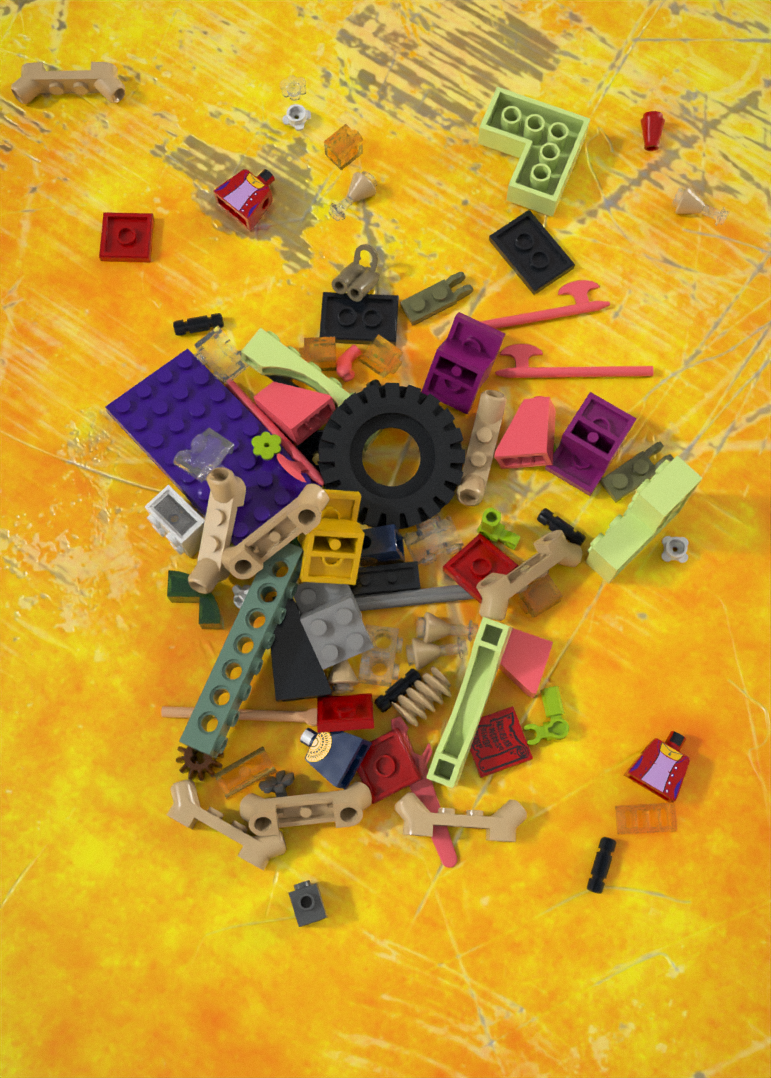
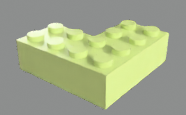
M497 87L480 124L478 144L520 158L508 185L506 201L553 217L587 136L590 118Z
M676 456L671 462L666 459L656 469V474L651 480L647 478L637 488V493L632 497L633 501L627 506L628 509L623 516L619 514L609 524V528L605 532L606 535L600 533L590 543L591 546L587 550L589 555L585 562L608 584L682 510L703 479L679 456Z

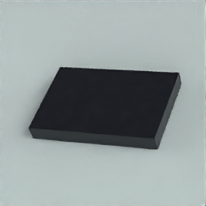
M530 210L489 236L491 244L533 295L575 267L573 261Z
M323 292L320 342L396 346L399 295L367 294L362 300L356 302L350 299L347 293Z

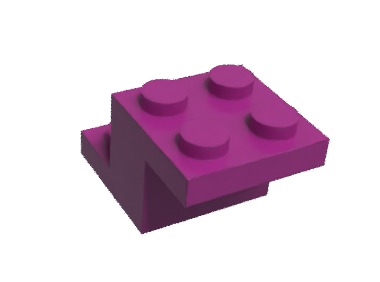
M458 312L448 337L436 350L421 392L427 396L432 394L440 402L468 414L478 390L489 377L506 334Z
M590 392L563 433L560 445L553 454V465H547L545 470L591 496L617 455L622 442L637 418Z

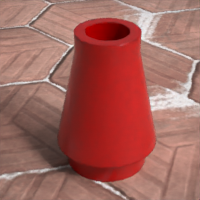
M649 111L644 113L643 118L640 120L644 149L656 151L659 149L665 119L661 112Z

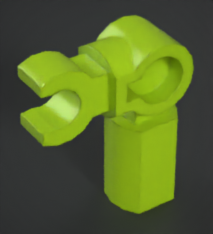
M492 507L486 509L483 513L481 524L476 530L477 533H481L488 540L495 543L500 541L506 547L515 550L521 537L505 530V526L500 523L501 512Z
M559 686L540 690L546 718H550L551 721L543 722V726L540 727L536 724L524 726L525 731L534 730L537 734L535 739L527 741L528 745H537L544 738L547 741L562 740L568 735L569 725L561 716L565 712Z

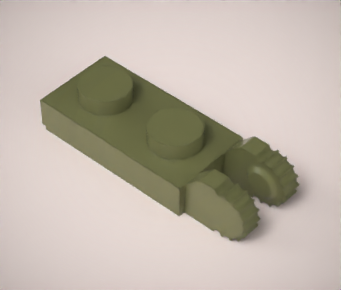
M462 271L451 275L446 281L444 279L400 302V306L412 326L457 304V301L473 292L471 284L458 288L454 293L450 289L464 281L466 277Z
M661 441L652 445L645 452H640L600 480V484L615 503L637 489L647 478L650 480L656 474V469L666 459L669 462L674 459L669 454L664 456L655 465L651 462L649 458L659 453L664 447Z

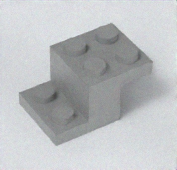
M301 582L298 584L294 599L301 612L300 621L323 670L374 648L362 621V613L349 584Z

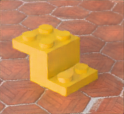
M324 489L328 494L329 502L321 512L320 523L308 534L305 535L302 532L297 538L304 551L300 579L302 582L356 585L365 535L357 522L361 494L354 491Z

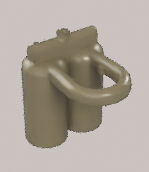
M367 244L358 246L354 253V261L348 264L333 279L332 288L338 294L347 292L350 299L356 302L362 300L377 284L380 274L375 272L378 264L377 251ZM362 250H366L372 255L371 267H364L359 264Z

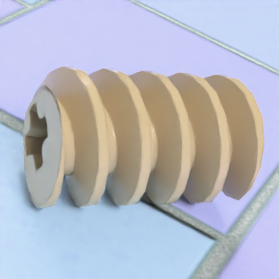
M434 666L431 668L433 676L428 673L423 675L425 684L417 680L414 683L416 690L412 688L406 690L408 698L403 695L398 696L400 706L392 702V705L408 723L416 727L419 726L416 719L417 716L427 719L425 709L432 712L436 711L433 705L434 701L441 705L444 704L441 697L442 694L449 698L452 696L449 689L451 684Z

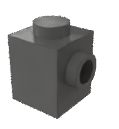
M310 880L293 885L295 891L289 892V896L299 927L328 918L317 883L311 885Z

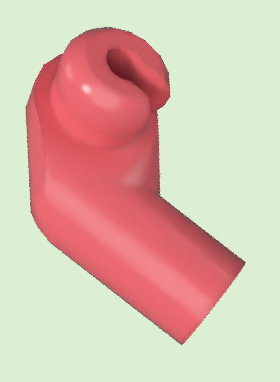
M354 344L337 360V375L342 377L344 382H349L355 377V372L351 370L352 362L361 355V351Z

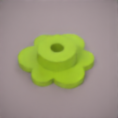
M263 432L261 436H255L251 441L254 447V455H261L264 460H271L274 454L281 452V447L279 446L281 438L276 434L270 435L269 432Z

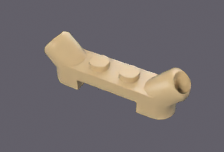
M43 62L26 63L21 67V77L11 85L12 93L22 104H28L39 94L61 95L63 93H77L84 95L86 93H101L110 103H118L125 96V85L117 78L118 68L109 62H91V70L46 71Z
M486 390L480 396L462 470L464 473L456 493L458 501L466 506L479 505L485 493L507 401L506 396L496 390Z
M223 467L213 469L206 478L211 491L197 565L188 577L190 587L203 594L211 593L218 582L226 580L230 575V571L222 563V553L226 548L230 547L237 507L244 505L246 486L243 480L234 476L232 470Z
M307 484L295 500L237 546L226 548L222 553L221 559L224 567L238 579L253 577L263 569V563L299 534L303 532L306 535L317 527L321 521V512L329 502L326 491L317 484Z
M562 530L552 531L533 543L538 553L507 575L491 573L485 577L476 587L482 597L479 611L481 617L498 621L504 620L509 599L514 594L525 591L529 587V583L547 575L549 569L556 564L576 567L581 562L583 555L580 545L568 542Z
M189 779L183 780L171 786L170 791L173 805L166 814L170 818L192 830L198 820L243 845L238 857L263 871L270 858L283 855L286 852L287 847L282 831L279 830V835H256L251 837L246 834L249 828L235 820L231 825L222 820L224 814L210 806L207 811L202 809L194 781Z
M357 781L346 789L339 791L267 799L250 793L240 803V815L243 820L249 822L250 830L258 836L279 835V828L326 822H335L336 828L351 827L362 820L363 811L371 805L372 796L368 786Z
M408 792L395 804V811L404 820L403 835L431 837L433 836V825L486 829V841L516 842V828L527 819L526 810L514 799H509L491 817L483 816L484 811L466 810V815L455 814V809L438 808V813H431L413 792Z

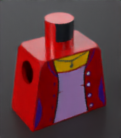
M243 169L213 191L216 204L251 232L272 204V193L268 186L275 181V178L267 169H264L257 177L249 170Z
M675 731L670 732L665 743L654 738L623 776L668 803L675 802L690 762V758L680 752L686 738Z

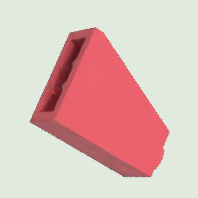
M274 381L254 396L256 405L296 445L301 444L325 425L336 410L333 399L328 394Z
M536 396L523 400L495 451L494 457L501 469L553 465L556 409L550 397Z
M512 628L498 669L528 697L534 698L553 642Z

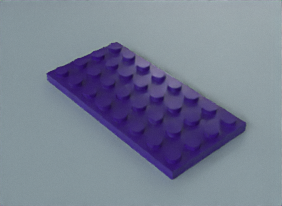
M188 348L105 406L106 412L204 517H206L211 491L206 480L210 471L218 467L228 468L232 470L234 476L243 480L246 486L244 505L237 507L231 539L232 546H237L295 500L307 484H317L322 488L320 484L313 481L306 473H301L306 482H302L290 475L279 463L277 454H274L271 460H264L261 455H254L252 439L255 436H261L263 432L269 431ZM280 444V454L288 460L294 461Z

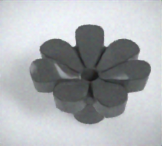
M285 770L278 771L276 777H267L258 786L264 793L274 792L276 797L288 796L286 787L295 780L294 773L285 774Z

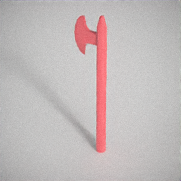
M577 280L565 284L558 292V295L568 294L573 296L576 303L574 305L480 322L499 329L599 311L608 307L610 302H589L587 293L590 290L600 288V286L593 281Z
M514 344L505 347L500 355L512 357L515 360V368H505L495 372L497 376L506 378L653 376V366L529 367V358L543 355L542 351L529 344Z
M232 379L227 381L225 387L272 435L280 436L281 446L294 460L290 461L278 453L277 459L281 466L290 475L302 482L306 481L301 473H306L313 481L324 486L325 484L320 472Z

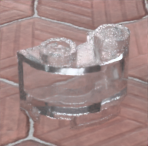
M219 326L215 327L194 344L197 351L194 357L203 366L207 365L213 372V377L222 384L225 383L227 385L250 366L241 359V351L234 347L228 336Z
M208 428L203 434H198L191 443L192 449L188 450L186 448L184 451H179L173 463L198 481H207L206 478L210 471L218 467L224 468L221 463L228 453L232 455L234 444L211 428Z
M450 515L443 520L438 516L416 525V531L405 533L403 536L413 561H418V565L422 563L423 566L437 560L436 555L446 552L447 555H453L464 546Z

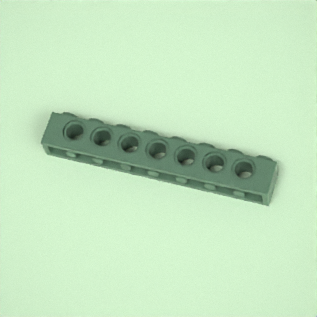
M288 543L263 563V569L256 574L179 740L182 744L214 758H217L218 753L221 754L224 751L228 742L226 737L230 727L236 725L239 719L240 712L238 709L242 701H246L250 695L252 688L250 683L253 676L258 675L262 668L263 654L266 649L269 650L274 642L275 634L273 632L277 624H281L285 618V606L288 599H292L297 591L298 584L296 582L301 572L304 553L301 547ZM280 568H288L285 576L276 577V573ZM277 592L274 601L265 602V597L268 593ZM258 617H265V623L259 628H254V621ZM247 642H253V649L249 653H242L243 645ZM236 667H241V675L237 679H231V671ZM223 693H229V701L225 705H219V697ZM217 718L218 725L216 729L208 732L207 723L211 719Z

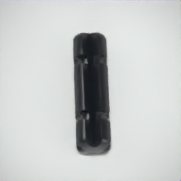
M215 313L211 314V317L204 315L187 318L185 322L183 319L173 322L175 334L180 336L185 335L188 331H190V334L208 331L210 327L219 329L224 327L222 314Z
M544 508L537 517L538 522L544 526L547 524L549 526L548 529L551 531L562 530L566 539L580 546L585 541L586 537L579 531L575 532L574 527L560 517H554V513L549 509Z
M414 668L410 669L405 674V678L401 677L385 691L386 694L384 696L380 695L375 700V706L382 713L386 712L392 707V702L396 703L399 701L398 696H404L407 694L406 690L408 688H411L412 685L415 687L414 683L417 680H422L421 675Z
M601 838L598 847L600 851L596 853L591 871L592 878H589L587 890L596 894L603 892L605 885L603 880L607 878L613 857L611 852L613 853L616 847V841L611 838Z

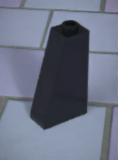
M288 599L285 606V618L281 624H277L273 632L275 634L274 642L271 646L276 701L287 702L332 696V690L300 621L301 615L294 599Z

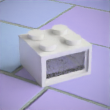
M167 485L145 506L149 513L147 519L160 536L167 538L177 553L180 555L185 553L191 558L200 549L205 520L173 488Z

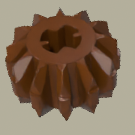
M179 746L177 749L184 756L177 757L176 762L180 764L185 763L179 771L182 774L189 771L188 779L192 781L198 774L199 780L204 782L206 779L205 772L214 778L216 774L212 768L214 766L218 769L223 767L220 762L216 761V759L224 757L223 752L221 754L218 753L217 758L204 754L203 758L205 761L199 763L196 761L198 750Z

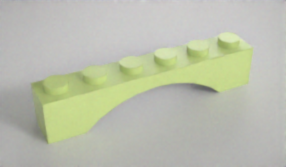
M260 328L241 351V360L261 375H278L303 382L319 393L330 395L335 408L339 407L345 399L354 394L353 392L349 394L342 388V384L335 378H328L321 373L322 370L311 361L308 363L302 359L301 354L295 348L283 345L279 337L272 331L266 332ZM383 429L375 432L368 438L363 451L366 452Z
M485 617L482 618L457 700L434 754L426 777L427 779L450 788L458 785L513 627Z

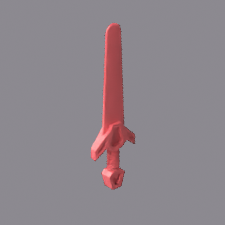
M400 716L391 720L392 730L395 728L400 729L424 778L410 785V790L431 813H438V808L441 807L432 780L426 778L428 774L427 764L433 753L431 746L428 743L422 756L416 754L412 749L413 747L410 746L412 744H410L409 736H407L409 727ZM433 825V836L431 838L441 862L448 868L455 866L457 855L447 826Z

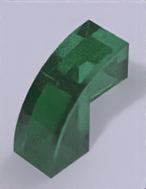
M168 570L167 597L171 603H199L198 624L202 629H224L223 615L213 594H203L193 590L188 582L189 574Z

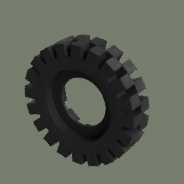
M385 383L383 386L375 384L365 387L361 392L357 394L355 392L336 408L323 430L318 450V467L325 484L324 488L359 492L361 494L357 522L362 525L365 524L374 528L394 524L397 529H405L421 524L439 513L455 495L456 487L460 485L464 473L462 472V464L465 463V449H462L461 445L463 436L460 427H455L453 423L455 418L449 409L444 410L439 405L440 400L432 394L427 396L422 393L421 388L412 385L407 387L399 386V383ZM381 429H401L410 434L419 447V468L416 474L402 485L385 486L379 484L367 474L363 466L362 452L364 445L372 434Z

